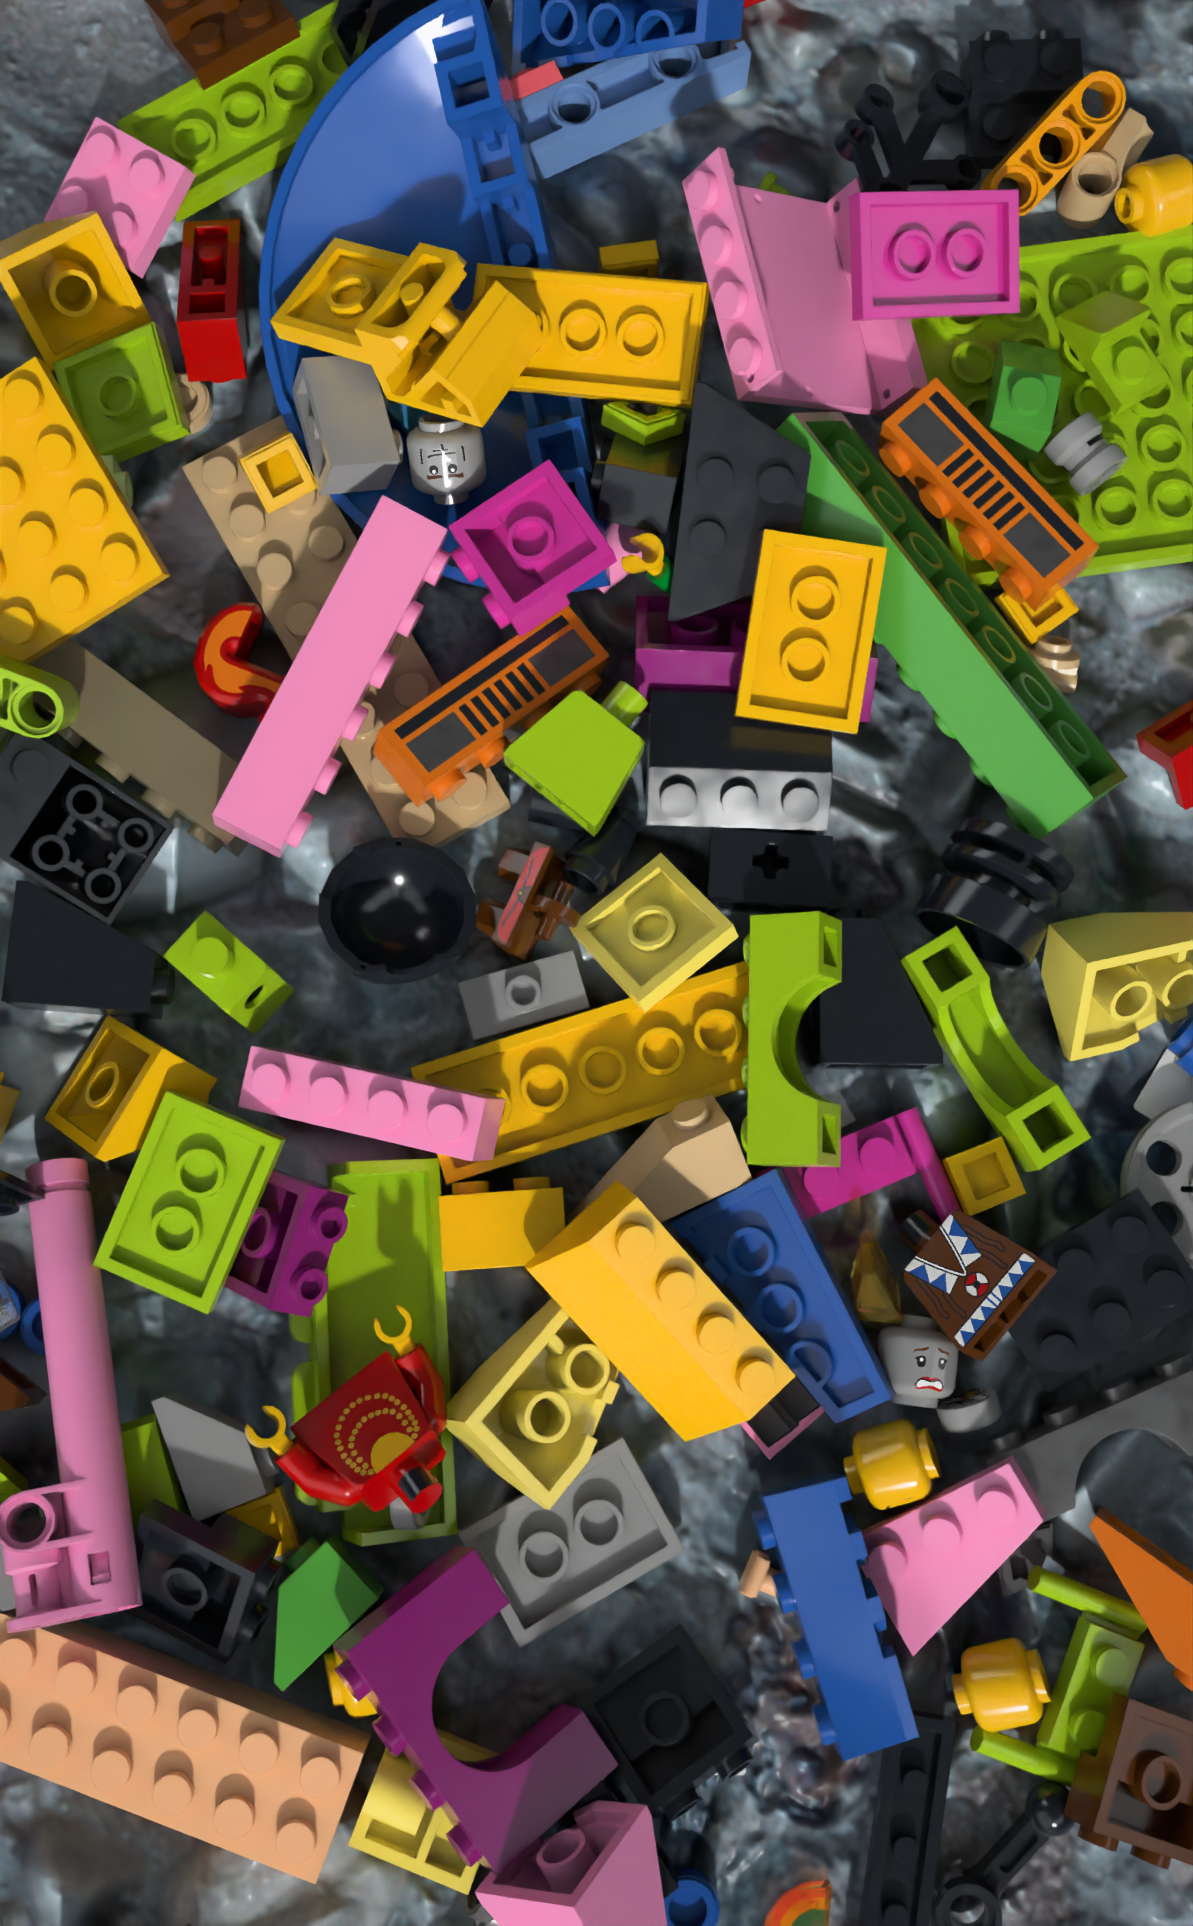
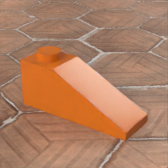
M1101 1506L1089 1527L1165 1659L1175 1666L1173 1670L1174 1676L1188 1689L1193 1691V1570Z

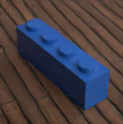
M514 0L511 76L525 68H537L553 60L557 68L712 41L740 39L744 0Z
M828 1472L757 1494L761 1509L752 1512L755 1529L763 1550L773 1547L781 1573L772 1575L771 1580L782 1614L793 1612L800 1638L791 1640V1646L802 1679L805 1680L811 1677L814 1679L821 1703L812 1705L810 1708L822 1745L826 1746L833 1743L835 1751L843 1761L919 1737L896 1653L890 1643L883 1644L880 1634L881 1631L887 1629L886 1617L880 1596L871 1579H863L859 1567L866 1564L865 1557H868L862 1532L859 1527L856 1528L850 1513L843 1514L840 1503L852 1500L846 1476Z

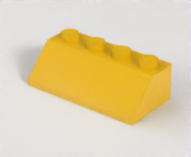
M618 1180L608 1187L524 1265L527 1271L685 1442L750 1420L796 1376L640 1199Z

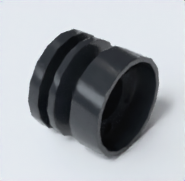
M977 817L961 818L950 836L953 844H949L940 856L944 867L952 874H933L929 878L913 911V915L917 922L937 937L957 926L979 959L1011 969H1026L1031 966L1048 931L1045 922L1035 913L1052 914L1058 910L1062 902L1059 893L1069 888L1075 875L1073 867L1059 852L1016 828Z

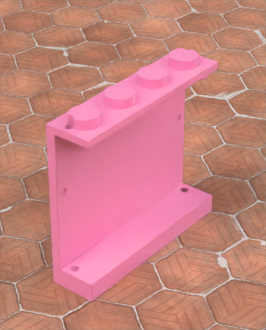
M718 147L682 181L737 399L749 402L889 417L926 386L928 382L911 319L852 320L849 196L859 193L863 189L860 178L856 177L827 203L734 184L733 168L730 167L726 149Z

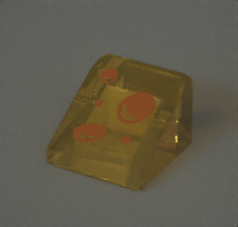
M863 1231L862 1236H859L851 1274L854 1311L859 1320L900 1323L902 1312L897 1278L873 1233Z

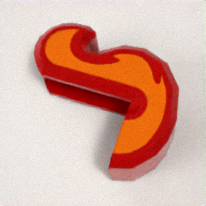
M239 601L219 610L207 622L199 636L193 664L200 687L208 699L224 714L241 719L259 716L258 721L261 724L285 676L247 662L264 627L265 618L258 603Z

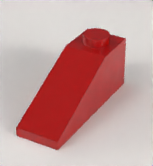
M240 219L184 222L176 323L189 382L210 381L213 383H224L232 379H247L248 335L243 239Z

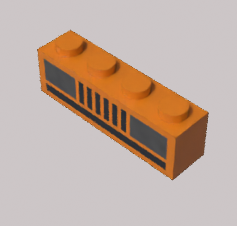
M937 377L883 421L877 445L883 463L893 474L898 477L905 475L919 490L918 494L921 502L932 515L940 519L945 517L959 532L958 537L962 546L972 557L980 561L985 559L999 574V582L1002 588L1013 600L1019 603L1025 601L1036 612L1056 592L1065 587L1088 567L1099 545Z
M567 606L522 637L517 634L379 729L373 754L417 808L433 796L438 802H441L454 794L466 782L467 778L464 774L481 763L487 769L499 762L504 757L503 753L511 745L513 739L530 729L571 692L580 689L590 697L603 683L599 676L610 655L573 610Z

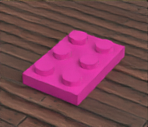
M1019 189L859 192L849 196L853 321L994 316L1020 313Z

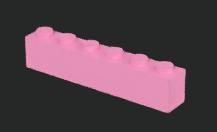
M382 495L212 814L215 826L278 858H281L287 845L298 849L314 818L313 815L305 812L314 793L318 791L326 795L342 763L333 758L343 738L354 742L369 713V709L361 706L371 685L380 690L384 686L397 657L388 653L398 633L407 638L410 636L424 608V605L416 601L425 582L436 586L449 561L451 554L443 550L448 529Z

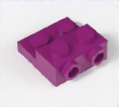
M274 1168L224 1287L269 1310L310 1317L314 1305L320 1302L327 1292L328 1278L325 1274V1269L333 1244L343 1237L347 1229L348 1219L344 1210L349 1195L314 1181L294 1177Z

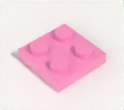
M96 117L44 221L48 222L96 210L126 270L143 279L196 175L182 164Z

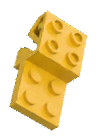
M334 237L270 320L280 339L370 364L388 400L482 428L544 342L535 313L497 280L478 300L475 298L466 311L455 309L451 298L467 276L463 269L467 262L456 251L419 242L410 256Z

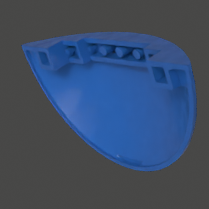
M438 0L408 17L372 44L343 73L319 103L300 134L282 172L270 208L261 253L259 279L260 331L266 368L278 408L288 431L292 432L313 475L314 472L295 405L292 387L302 358L338 355L280 339L270 320L334 237L410 256L419 242L456 251L467 262L463 268L467 276L451 298L455 309L466 311L473 301L477 263L559 270L526 138L484 0ZM508 391L483 428L479 427L483 436L487 475L479 487L469 491V499L464 502L450 505L437 504L434 502V495L422 493L414 488L411 480L406 444L407 434L390 418L391 428L397 429L402 439L403 461L401 465L397 466L388 488L330 495L335 503L362 529L366 527L380 498L384 495L448 529L443 550L450 553L459 546L448 527L449 525L550 459L607 541L605 521L596 519L600 497L592 496L590 493L596 452L586 398ZM450 556L442 573L443 576L462 583L487 588L480 577L469 583L453 557ZM606 568L572 592L610 586V568Z

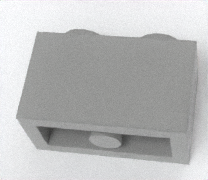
M342 356L302 358L292 387V393L319 495L387 489L397 466L401 465L403 461V444L399 431L391 428L387 414L389 400L386 398L372 366Z

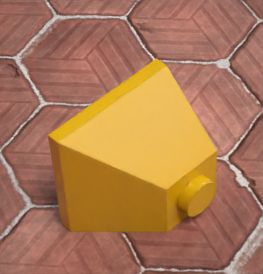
M96 210L35 224L0 241V282L50 371L55 370L53 363L152 322Z
M108 1015L44 1119L94 1157L107 1162L142 1148L166 1090L174 1089L207 1104L209 1093L218 1079Z

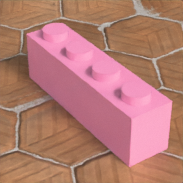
M251 1046L238 1107L473 1162L493 1160L506 1099L282 1048Z

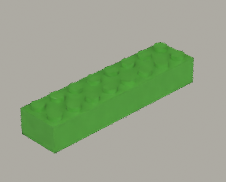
M792 413L775 431L811 453L800 534L887 548L873 641L887 648L897 661L896 670L902 681L912 690L920 691L934 709L932 712L933 719L941 731L948 737L957 739L970 756L969 764L974 774L984 784L994 786L1007 803L1006 812L1012 823L1020 831L1031 834L1032 837L1041 840L1077 817L1127 779L1128 776L843 413Z

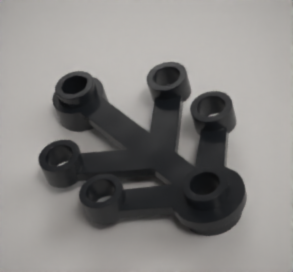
M940 70L934 73L919 92L917 104L919 117L905 143L893 113L894 101L889 91L879 84H870L864 89L854 104L855 112L860 120H849L834 140L838 153L844 159L854 162L863 186L860 192L908 191L909 185H945L949 191L972 190L981 180L982 173L978 163L968 155L960 154L954 159L923 160L940 126L951 123L969 102L968 90L958 76L952 72ZM869 126H874L889 168L887 177L883 176L872 149L875 139Z

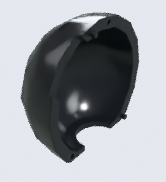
M381 837L353 847V851L331 870L321 893H319L318 922L335 959L357 978L374 984L408 983L438 974L460 959L476 926V896L464 870L441 849L413 838Z

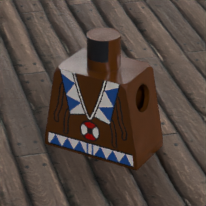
M958 1209L952 1212L941 1226L923 1210H918L904 1221L898 1232V1237L917 1253L903 1271V1280L953 1344L962 1353L980 1361L985 1359L1058 1271L1034 1253Z

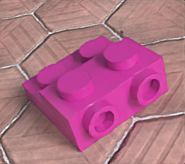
M550 459L448 526L459 546L450 552L454 561L469 583H472L479 577L490 592L481 600L498 627L503 629L511 623L520 637L570 605L567 594L617 562L613 549Z

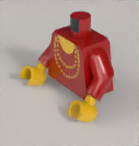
M395 1305L406 1322V1327L399 1336L389 1337L385 1335L377 1318L375 1317L374 1319L376 1335L381 1341L393 1344L398 1352L394 1359L387 1350L384 1351L293 1424L290 1429L295 1438L290 1439L285 1434L286 1421L282 1412L274 1406L268 1405L263 1406L262 1410L275 1421L277 1426L276 1434L268 1439L260 1438L246 1424L245 1435L249 1443L257 1448L270 1447L277 1454L274 1461L310 1497L347 1507L361 1501L369 1509L377 1512L383 1510L399 1496L409 1510L417 1514L429 1509L439 1499L443 1490L442 1485L430 1470L442 1461L446 1454L438 1439L448 1424L445 1386L423 1344L420 1342L414 1343L410 1336L412 1330L410 1314L405 1308Z

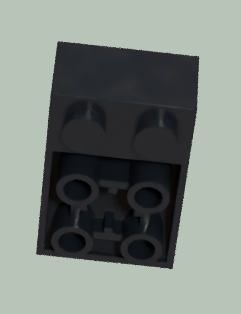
M8 730L0 741V859L110 926L175 826L43 739L27 737Z

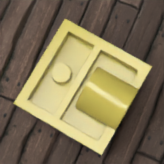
M435 1727L443 1746L456 1759L477 1761L499 1754ZM386 1747L348 1846L468 1895L480 1863L476 1862L472 1867H469L461 1859L446 1836V1833L454 1826L442 1808L439 1807L432 1812L424 1804L409 1781V1778L417 1771L403 1751L395 1757Z

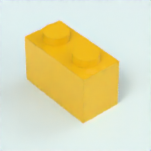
M550 1177L513 1179L514 1191L489 1192V1181L452 1183V1195L438 1196L443 1272L514 1267L527 1264L565 1228L563 1187L550 1188Z

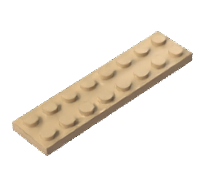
M279 415L188 463L182 469L293 663L358 541L335 501L330 495L320 496L318 488L269 514L264 509L236 457L268 439L287 431L288 428L282 415ZM398 633L388 652L397 657L389 677L381 690L371 685L361 706L369 709L368 716L355 741L352 742L343 738L340 747L392 838H413L436 848H441L511 809V806L491 769H485L480 763L464 774L467 778L466 782L450 797L438 802L433 796L417 808L373 754L379 729L442 687L412 633L408 638Z

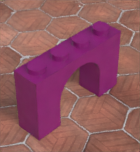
M454 1545L332 1644L343 1661L335 1670L351 1695L357 1701L366 1696L380 1717L372 1723V1726L388 1750L395 1757L403 1751L417 1771L409 1778V1781L424 1804L432 1812L439 1807L442 1808L454 1826L446 1833V1836L461 1859L469 1867L478 1862L498 1876L619 1764L584 1712L562 1702L513 1745L491 1758L477 1761L460 1760L454 1758L443 1746L436 1732L432 1715V1695L438 1673L449 1655L460 1644L510 1603L475 1549Z

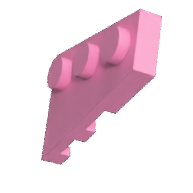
M1013 1455L861 1531L868 1557H865L866 1564L860 1567L865 1576L871 1579L880 1596L882 1605L912 1656L926 1644L1044 1521L1047 1512Z

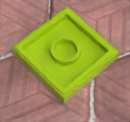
M155 321L53 363L59 387L100 456L113 455L116 462L120 463L191 434L164 329Z

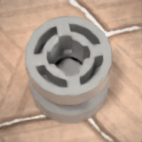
M1091 411L1081 415L1067 425L1044 449V452L1055 466H1065L1070 473L1069 482L1080 497L1089 494L1102 485L1128 460V456L1117 443H1108L1102 436L1103 426Z

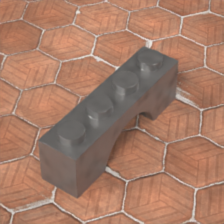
M1189 1352L1177 1353L1155 1363L1153 1366L1156 1374L1136 1383L1132 1376H1128L1105 1384L1098 1389L1101 1398L1079 1407L1076 1401L1055 1406L1042 1414L1045 1423L1025 1432H1022L1020 1426H1013L992 1434L985 1440L988 1448L973 1454L980 1471L1013 1455L1047 1512L1043 1521L1045 1522L1076 1508L1075 1488L1080 1466L1089 1451L1098 1442L1113 1433L1129 1429H1143L1156 1436L1171 1451L1190 1457L1193 1456V1357H1190Z

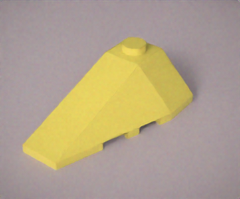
M1193 912L1098 913L1048 925L1041 977L1062 1052L1069 1062L1122 1050L1140 1041L1138 1031L1163 1018L1170 1024H1173L1188 1016L1187 1006L1193 1004Z
M551 1298L471 1375L447 1403L448 1424L446 1428L478 1461L542 1508L550 1510L590 1460L597 1442L593 1435L606 1403H613L620 1386L615 1383L619 1369L562 1307Z

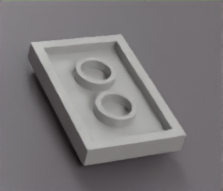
M622 1435L592 1452L588 1463L550 1510L542 1508L525 1494L521 1493L461 1528L458 1532L464 1546L475 1549L510 1603L500 1613L519 1648L685 1550Z

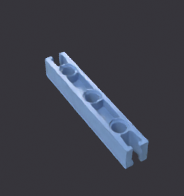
M722 40L609 59L515 101L537 183L746 88L751 51L745 40L736 43L735 50L729 51L730 40ZM670 74H675V75H679V77H672V76H669V75H670ZM579 119L582 122L572 123L567 120Z

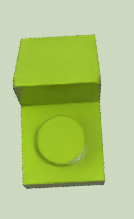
M1104 290L1058 315L1054 322L1114 415H1117L1162 390L1170 380V377L1140 333L1141 327L1151 313L1150 307Z

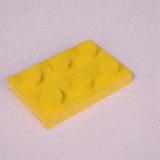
M764 529L734 716L849 734L858 733L887 554L886 547Z

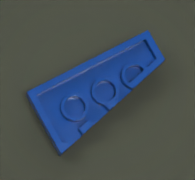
M781 1167L670 1223L683 1240L688 1239L705 1259L704 1265L720 1284L724 1282L747 1310L744 1312L759 1332L764 1331L784 1355L783 1361L835 1424L881 1404L896 1394Z

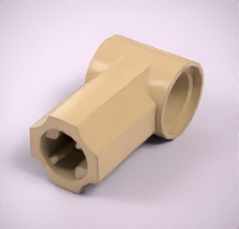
M1130 107L1123 110L1118 119L1072 167L1056 202L1057 212L1061 220L1068 226L1075 229H1089L1096 226L1103 219L1122 184L1123 175L1133 164L1137 163L1153 138L1154 132L1149 128L1145 116ZM1084 189L1090 190L1094 194L1086 192Z

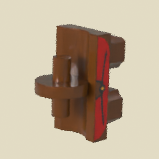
M536 841L532 850L513 847L506 848L498 865V877L505 883L515 886L508 903L504 904L487 898L481 903L476 913V927L491 937V940L510 956L528 963L539 938L551 942L558 924L575 928L581 917L577 911L567 906L575 887L565 882L566 877L562 873V868L566 862L553 854L555 850L552 847Z

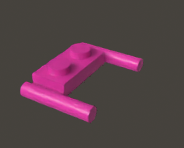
M917 1106L842 1137L841 1167H781L807 1219L917 1172L920 1173L941 1224L955 1210L958 1209L963 1212ZM770 1167L751 1175L752 1179L754 1180L779 1167Z

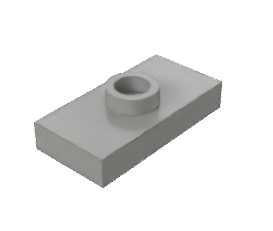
M573 950L458 982L474 1042L590 1010Z

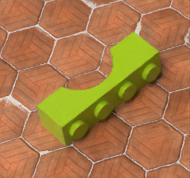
M820 911L750 915V933L746 935L743 944L744 960L749 968V993L745 996L742 1007L743 1020L748 1029V1054L744 1057L742 1063V1081L745 1089L748 1091L747 1116L741 1125V1143L743 1149L747 1152V1164L768 1167H841V1105L820 1095L806 1081L797 1061L795 1043L799 1022L809 1004L823 991L842 982V921Z
M957 926L901 960L937 1040L998 1137L1002 1136L1010 1156L1021 1173L1040 1170L1091 1138L1058 1084L1044 1076L1015 1042L995 1005L990 988V977Z

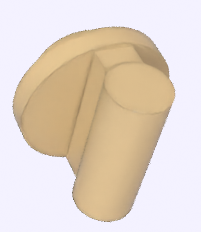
M1046 634L1040 639L1037 638V641L1030 646L1024 644L1062 693L1074 694L1077 686V671L1080 665L1081 654L1071 648L1072 641L1061 636Z

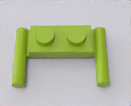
M1036 1565L1031 1569L1028 1576L1027 1586L1029 1590L1083 1611L1077 1621L1051 1695L1052 1701L1048 1703L1036 1737L1037 1742L1035 1746L1000 1732H987L977 1725L971 1734L970 1747L977 1753L1071 1788L1081 1750L1097 1755L1113 1693L1128 1696L1145 1644L1138 1641L1140 1634L1145 1632L1147 1626L1134 1604Z

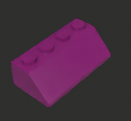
M636 595L633 688L648 702V705L641 713L649 715L650 688L738 691L752 600H735L679 621H669L670 597ZM873 640L859 722H870L878 665V654Z

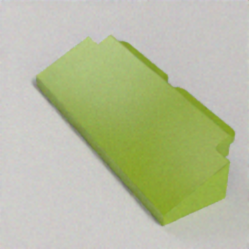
M439 1159L349 1161L327 1166L328 1187L349 1195L344 1210L347 1215L348 1225L343 1237L333 1244L325 1269V1274L328 1278V1288L325 1296L314 1305L310 1317L289 1314L290 1334L297 1342L307 1343L308 1362L298 1364L291 1374L292 1422L295 1424L384 1351L387 1350L394 1359L398 1352L393 1344L381 1341L376 1335L374 1319L375 1317L377 1318L385 1335L389 1337L399 1336L403 1333L406 1322L395 1305L405 1308L412 1319L410 1336L414 1343L420 1342L423 1344L441 1376L445 1386L447 1405L451 1400L445 1272L442 1270L438 1196H441ZM445 1428L438 1437L446 1454L443 1460L434 1466L430 1472L440 1482L443 1490L439 1499L430 1508L427 1523L420 1530H397L391 1520L389 1505L377 1512L369 1509L361 1501L347 1507L310 1497L295 1483L296 1497L301 1503L313 1506L314 1510L323 1513L341 1511L342 1540L361 1547L457 1535L453 1434Z

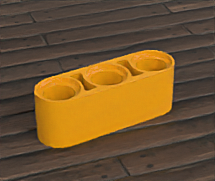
M1101 70L1090 73L1069 87L987 175L980 186V190H998V185L1003 177L1012 178L1018 183L1021 191L1019 217L1030 212L1118 119L1126 101L1125 87L1120 78L1112 72ZM1086 88L1094 89L1103 99V111L1098 119L1087 115L1082 108L1081 99ZM1044 133L1053 134L1061 143L1062 153L1057 164L1047 162L1040 154L1039 144Z

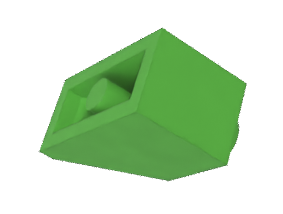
M1000 339L982 425L1014 458L1034 462L1052 430L1062 378L1057 350Z
M335 1532L322 1544L314 1536L310 1537L284 1563L292 1573L282 1582L278 1589L274 1683L282 1692L379 1599L384 1590V1586Z

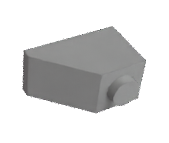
M177 1392L151 1401L192 1518L197 1521L204 1520L265 1495L276 1487L273 1475L280 1473V1467L274 1461L276 1453L270 1447L257 1448L249 1443L245 1435V1425L247 1423ZM249 1425L258 1436L256 1428L252 1425Z

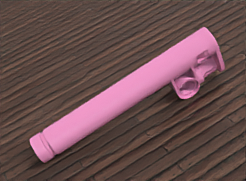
M79 1158L50 1159L35 1163L25 1169L26 1182L45 1190V1199L30 1202L28 1206L60 1484L19 1492L10 1496L0 1505V1543L3 1548L5 1574L13 1578L17 1616L7 1622L8 1633L52 1626L143 1605L101 1268L93 1265L98 1253L92 1196L91 1192L87 1189L90 1186L87 1161ZM32 1506H40L46 1516V1526L36 1540L23 1543L18 1538L16 1522L23 1511Z

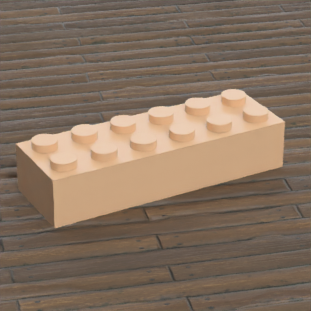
M16 1608L0 1612V1762L316 1885L370 1741L371 1733L78 1620L8 1633L7 1622L17 1617Z

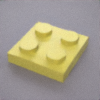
M662 853L658 854L584 913L575 928L569 927L576 940L644 1013L739 937L734 924Z

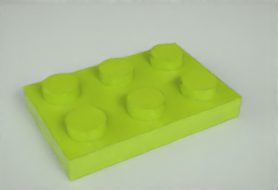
M174 1089L166 1090L93 1265L208 1315L216 1306L286 1138Z

